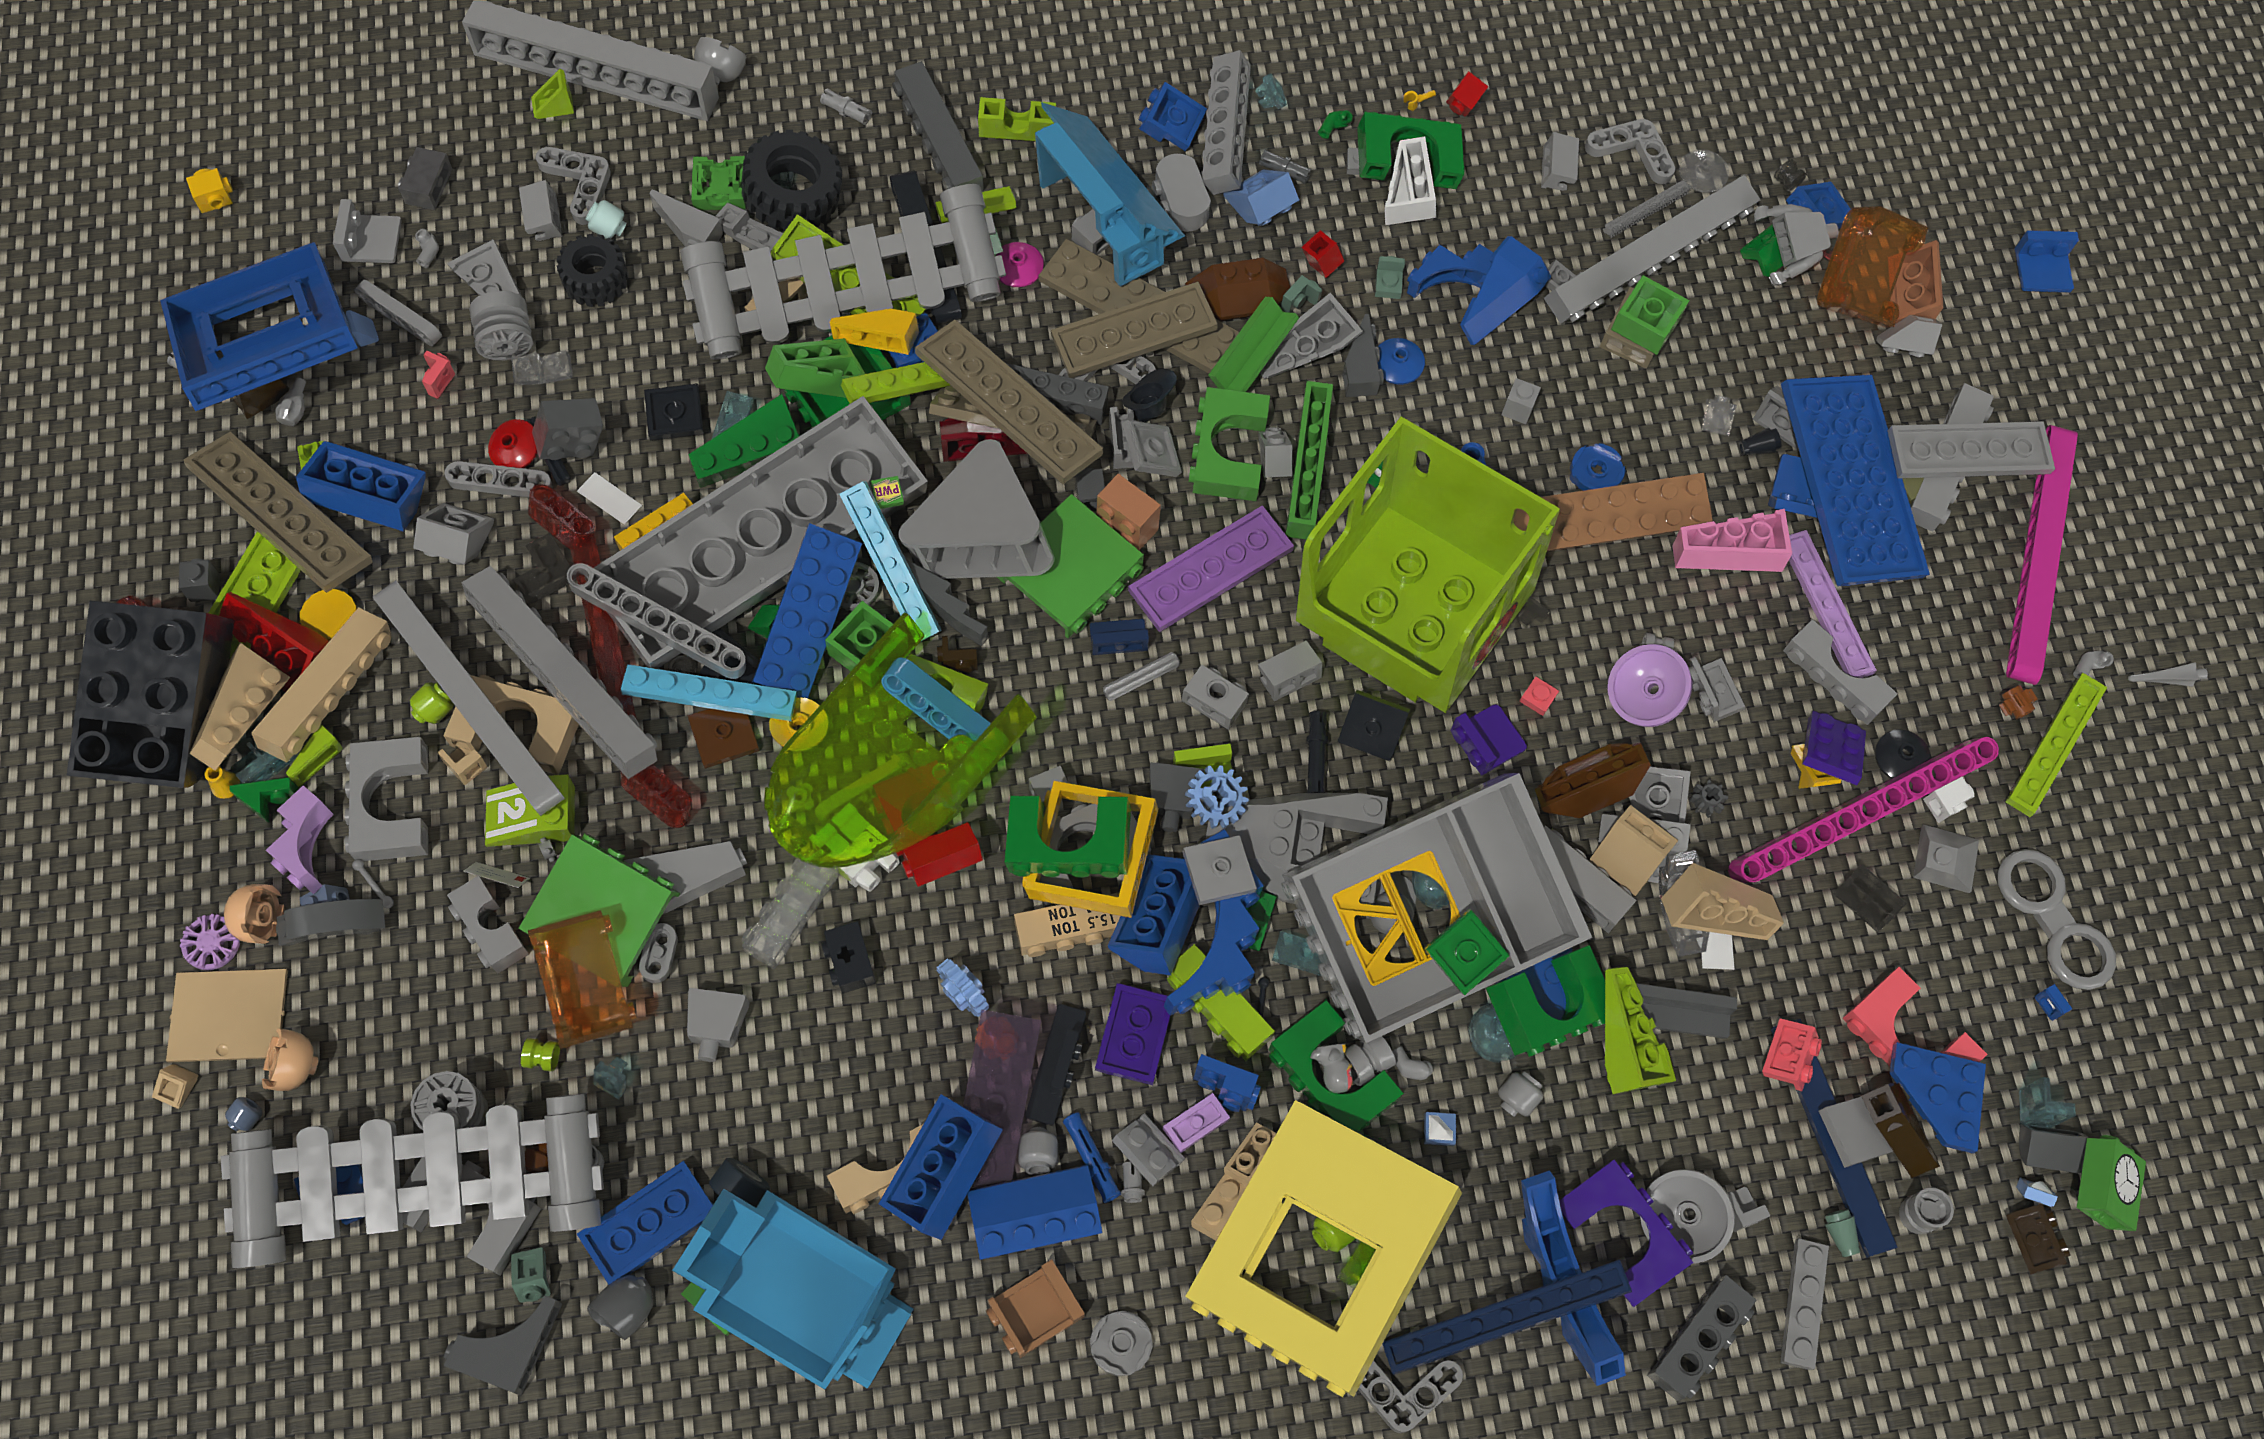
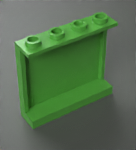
M1072 494L1040 523L1055 557L1052 567L1047 572L1037 576L997 577L1003 583L1009 580L1065 628L1066 638H1069L1074 633H1080L1085 628L1087 620L1093 614L1095 616L1100 614L1105 608L1106 602L1112 596L1114 598L1123 591L1124 584L1131 578L1133 580L1136 579L1144 568V554Z
M586 833L583 836L572 834L519 929L618 987H628L634 977L629 974L672 896L679 897L680 892L673 889L674 883L662 876H658L655 879L648 875L649 869L635 861L632 865L624 861L625 855L611 847L608 850L598 846L600 841Z

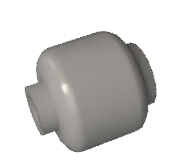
M1525 1071L1522 1074L1512 1073L1498 1091L1499 1097L1503 1100L1500 1106L1513 1117L1517 1113L1522 1116H1529L1543 1099V1093L1540 1090L1543 1086Z
M1032 1128L1019 1139L1018 1163L1021 1168L1026 1170V1173L1033 1176L1049 1173L1058 1162L1057 1138L1052 1133L1047 1132L1045 1128Z

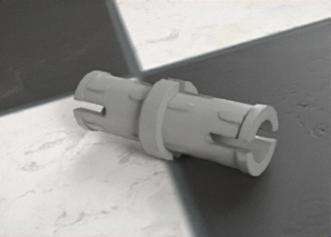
M828 88L824 90L825 93H822L820 99L821 104L839 111V115L843 117H851L863 125L868 123L865 119L870 120L872 114L870 109L855 103L853 98L849 96L843 97Z

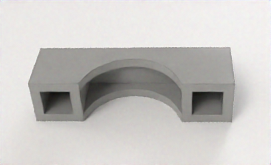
M1812 619L1789 642L1783 651L1793 663L1801 666L1813 681L1820 683L1830 692L1835 700L1843 703L1851 710L1855 718L1868 725L1898 693L1877 675L1869 678H1856L1840 670L1831 654L1833 637Z

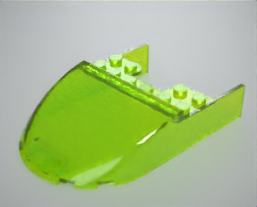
M904 612L781 749L770 770L772 776L769 787H765L764 809L768 815V826L774 838L789 854L813 866L824 868L847 867L895 854L932 835L963 811L962 802L1034 722L1037 716L1025 699L1017 694L975 742L965 735H956L940 751L905 726L903 723L913 711L888 693L882 686L881 681L892 663L897 658H906L925 636L910 615Z

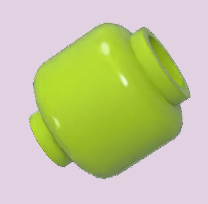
M426 682L410 699V705L413 709L411 711L412 716L423 724L425 722L438 724L454 707V703L438 682Z
M1318 1217L1313 1222V1238L1325 1251L1339 1252L1356 1239Z

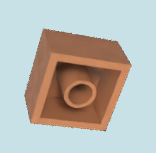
M1119 473L1097 495L1096 515L1139 551L1158 531L1161 504Z

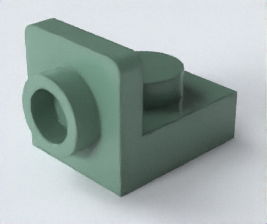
M1395 256L1379 257L1376 269L1375 297L1401 298L1403 269L1405 265L1404 258H1397Z
M1301 275L1283 295L1281 310L1291 313L1295 308L1299 309L1305 300L1316 305L1320 301L1322 289L1315 281Z
M543 1247L511 1254L512 1287L521 1303L537 1301L543 1298L544 1295L548 1297L551 1295V1289L546 1280V1254Z

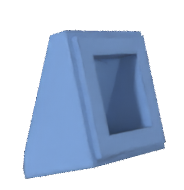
M351 310L346 311L350 329L358 346L362 347L379 341L371 319Z

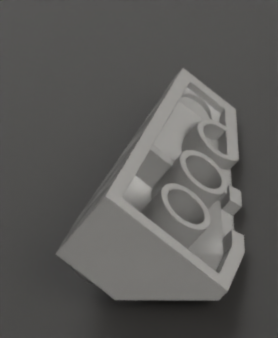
M1650 767L1633 796H1630L1631 805L1649 819L1685 823L1691 771ZM1669 852L1648 882L1673 885L1679 879L1681 854Z

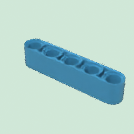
M897 658L881 680L882 686L888 693L972 758L984 765H992L1007 743L1005 735L917 665L906 658Z

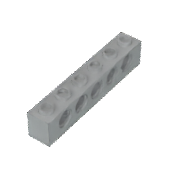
M1241 50L1213 57V66L1210 70L1211 88L1208 90L1209 109L1206 111L1207 129L1204 132L1206 142L1205 150L1202 153L1204 164L1201 177L1204 185L1213 195L1240 189L1251 68L1250 63Z

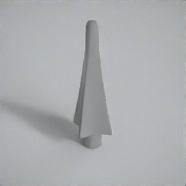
M2196 662L2157 672L2130 675L2128 680L2131 682H2157L2193 687L2196 680L2207 679L2208 672L2205 668L2196 669Z

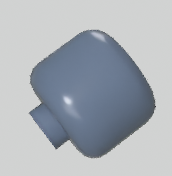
M238 1097L225 1113V1117L229 1122L228 1126L235 1131L251 1130L263 1115L260 1106L246 1097Z

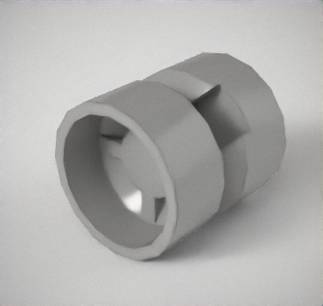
M1382 1036L1368 1043L1360 1041L1361 1047L1353 1044L1346 1048L1344 1057L1352 1064L1351 1073L1353 1082L1356 1085L1361 1086L1373 1079L1375 1071L1380 1073L1396 1065L1394 1054Z
M1926 1188L1905 1198L1899 1209L1902 1224L1915 1234H1927L1947 1225L1952 1220L1954 1214L1953 1203L1950 1197L1937 1188Z

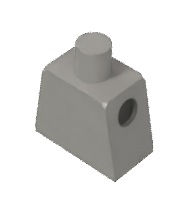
M689 988L687 1036L691 1042L700 1044L698 1059L715 1062L719 1046L733 1048L749 1008V1001L746 995Z

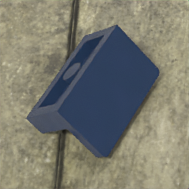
M1144 619L1090 623L1092 655L1148 651L1149 637L1148 629H1145Z

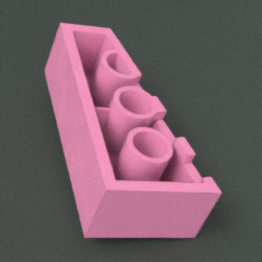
M1785 509L1776 510L1774 514L1764 515V513L1753 514L1751 518L1740 520L1738 517L1729 518L1726 522L1718 524L1713 521L1681 527L1672 545L1675 568L1783 572L1792 555Z

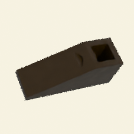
M1899 1083L1884 1085L1861 1096L1876 1127L1911 1178L1940 1167Z

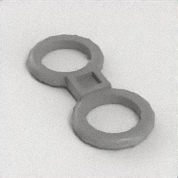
M2024 849L2008 855L2002 861L1997 872L1998 886L2003 897L2012 907L2027 914H2034L2033 916L2049 938L2047 959L2052 971L2062 982L2076 989L2091 990L2102 987L2114 974L2116 969V953L2111 942L2101 931L2087 924L2076 923L2063 904L2062 900L2066 892V885L2060 867L2051 857L2035 850ZM2022 862L2035 863L2048 873L2052 881V892L2047 900L2042 902L2028 901L2015 891L2011 882V872L2016 864ZM2074 935L2082 936L2091 940L2098 947L2102 955V967L2096 976H2078L2065 966L2061 957V946L2067 937Z

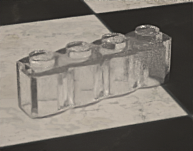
M810 850L804 855L800 854L795 859L792 865L793 873L788 879L783 878L779 882L775 890L776 897L771 903L766 902L758 915L760 918L759 922L754 927L750 926L742 937L744 952L772 969H775L781 962L790 945L799 936L806 922L814 914L823 897L829 892L840 874L837 866Z

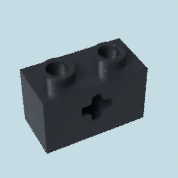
M858 921L824 931L826 941L821 942L825 959H832L834 968L828 970L833 987L839 985L841 993L844 994L876 984ZM849 954L851 962L845 963L843 955Z

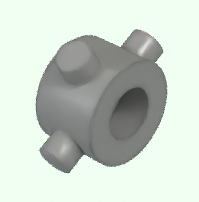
M545 837L541 838L539 847L545 860L554 861V856L557 854L551 840H546Z

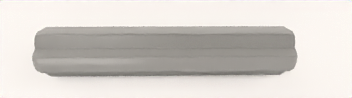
M1171 652L1103 687L1104 695L1109 701H1112L1179 667V659L1174 652Z

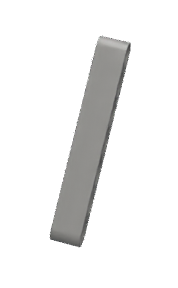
M577 563L569 568L567 580L572 592L577 596L727 678L736 679L744 674L746 669L745 655L738 647L586 564ZM580 575L589 577L588 581L584 584L579 585L574 582ZM605 589L614 591L610 598H601L599 596L601 591ZM629 603L639 605V609L635 612L624 610L625 606ZM659 616L665 619L664 623L660 626L650 624V620L654 617ZM680 630L690 633V636L685 640H678L674 637ZM705 644H711L715 647V650L710 654H704L700 651V648ZM729 658L740 660V664L735 668L727 667L725 662Z

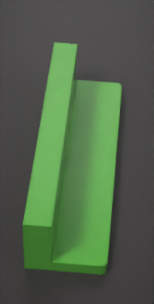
M1265 297L1208 376L1217 388L1246 392L1299 319L1296 313L1283 312L1273 297Z

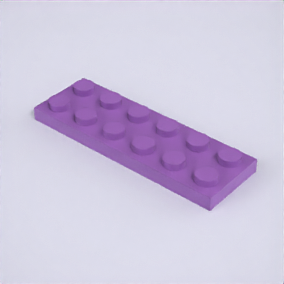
M1262 505L1129 585L1128 591L1156 629L1161 632L1292 552L1294 545Z

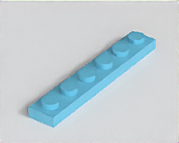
M863 481L840 493L839 495L914 643H919L942 631L867 482Z
M628 664L621 687L622 695L786 721L792 720L797 692L792 690Z

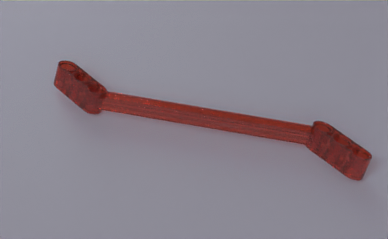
M543 484L533 486L529 492L528 515L571 550L574 565L583 563L594 568L600 564L593 521L551 487ZM584 575L577 577L579 585L586 583ZM581 598L599 679L605 685L610 697L615 696L621 702L623 711L628 716L631 714L636 718L632 696L622 695L621 692L626 670L615 622L607 611ZM652 764L629 779L621 772V786L662 822L672 828H681L687 824L692 804L691 797Z

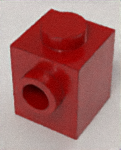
M1468 71L1446 103L1450 105L1449 107L1454 113L1466 117L1486 91L1488 85Z
M1321 230L1301 247L1309 265L1325 278L1344 262L1337 243Z

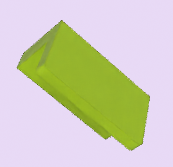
M1231 744L1174 751L1173 765L1206 769L1208 766H1211L1214 772L1221 765L1223 766V772L1227 773L1232 769ZM1212 780L1204 782L1200 788L1210 787Z

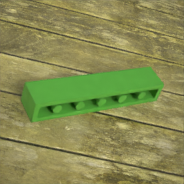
M1313 381L1306 382L1285 534L1287 537L1307 540L1311 531L1316 526L1333 384Z

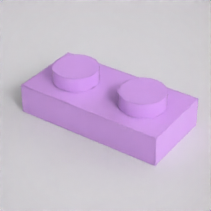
M1212 1093L1164 1125L1163 1130L1175 1148L1182 1153L1228 1122L1230 1117Z

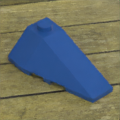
M1507 236L1492 254L1490 259L1492 265L1487 275H1483L1480 280L1482 284L1477 297L1472 298L1460 326L1471 345L1478 343L1536 296L1551 278L1541 256L1512 236Z

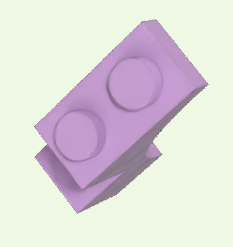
M302 786L277 809L285 818L281 824L287 831L269 846L266 851L274 858L270 863L281 874L284 875L287 871L290 873L287 879L299 890L305 886L314 894L322 885L313 872L312 851L319 832L334 814L314 794Z

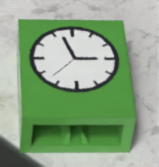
M2102 1135L2100 1139L2087 1138L2076 1208L2106 1229L2136 1231L2146 1161L2135 1154L2133 1149L2123 1145L2120 1139L2116 1137Z

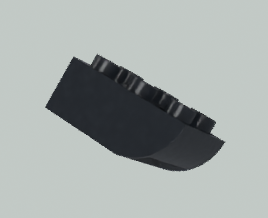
M90 600L66 776L188 788L196 784L209 766L192 756L190 751L206 718L220 680L227 668L235 620L205 612Z

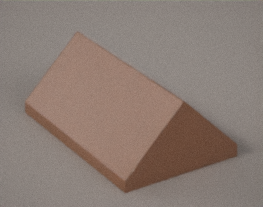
M1935 240L1888 257L1891 322L1897 324L1909 315L1936 319L1943 309L1939 242Z

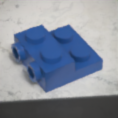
M1164 82L1159 90L1154 88L1147 100L1151 105L1149 108L1145 107L1138 118L1142 122L1139 129L1159 142L1165 138L1186 151L1207 108Z
M1832 182L1798 186L1786 199L1788 204L1807 207L1813 212H1821L1824 215L1825 223H1836L1838 229L1852 227L1858 221V218Z
M1201 1054L1193 1079L1198 1081V1085L1205 1089H1221L1218 1101L1223 1103L1222 1106L1234 1112H1239L1240 1109L1246 1111V1109L1253 1110L1261 1086L1256 1085L1259 1075Z

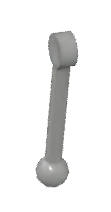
M360 859L354 860L352 863L353 869L359 871L379 898L383 899V907L386 909L393 906V899L382 892L364 868V862Z

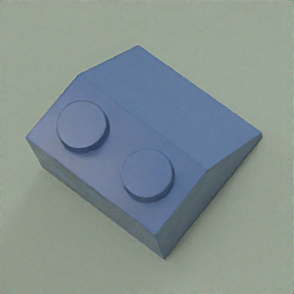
M1261 170L1241 182L1240 189L1223 193L1225 199L1246 223L1257 224L1258 226L1269 223L1272 220L1271 217L1277 213L1281 214L1289 211L1292 208L1291 205L1299 201L1289 172Z

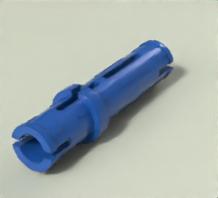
M1077 1112L1063 1120V1124L1066 1126L1085 1165H1088L1091 1180L1093 1179L1103 1202L1107 1203L1121 1195V1192L1118 1190L1109 1172L1111 1168L1108 1162L1103 1161L1080 1113Z

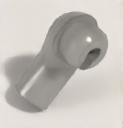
M420 229L415 234V238L419 241L422 252L416 262L420 266L428 268L439 251V245L431 232H428L426 229Z

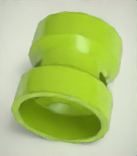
M528 1037L522 1048L521 1066L530 1069L540 1066L544 1071H555L560 1055V1043L549 1040L544 1044L537 1038Z

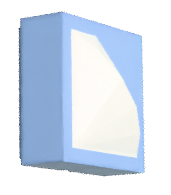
M2021 1177L2019 1178L2016 1187L2024 1198L2050 1207L2055 1205L2057 1196L2044 1182H2032Z

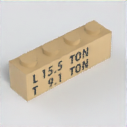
M1119 893L1109 894V896L1119 897ZM1056 905L1014 914L1021 956L1038 957L1044 955L1045 951L1052 949L1067 951L1074 948V945L1085 942L1086 945L1099 944L1103 942V939L1112 937L1120 916L1065 905Z

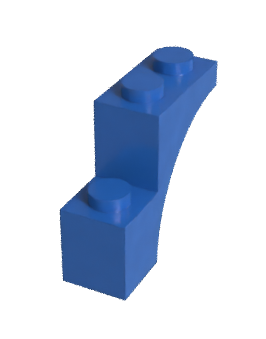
M1439 244L1433 252L1429 251L1425 255L1422 266L1419 269L1414 268L1407 279L1409 282L1407 294L1416 298L1427 288L1446 282L1467 283L1481 288L1480 280L1483 275H1487L1492 265L1490 259L1493 252L1479 244L1473 252L1469 250L1462 259Z

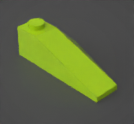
M1628 967L1605 970V1067L1612 1094L1676 1081L1669 1052L1664 1043L1659 1044L1652 1030L1656 1025L1652 1017H1646L1641 1007L1643 998Z

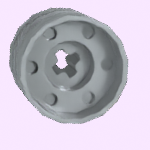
M493 291L484 293L471 302L469 311L471 324L474 328L475 348L478 354L491 360L505 361L523 356L532 348L533 339L528 323L529 315L527 304L523 297L510 291Z
M444 1071L432 1074L423 1080L414 1091L411 1100V1113L417 1126L422 1130L423 1120L432 1113L444 1111L442 1109L445 1108L447 1100L450 1103L447 1104L448 1109L446 1111L455 1113L458 1116L459 1129L486 1126V1113L489 1111L487 1100L471 1081L459 1073Z

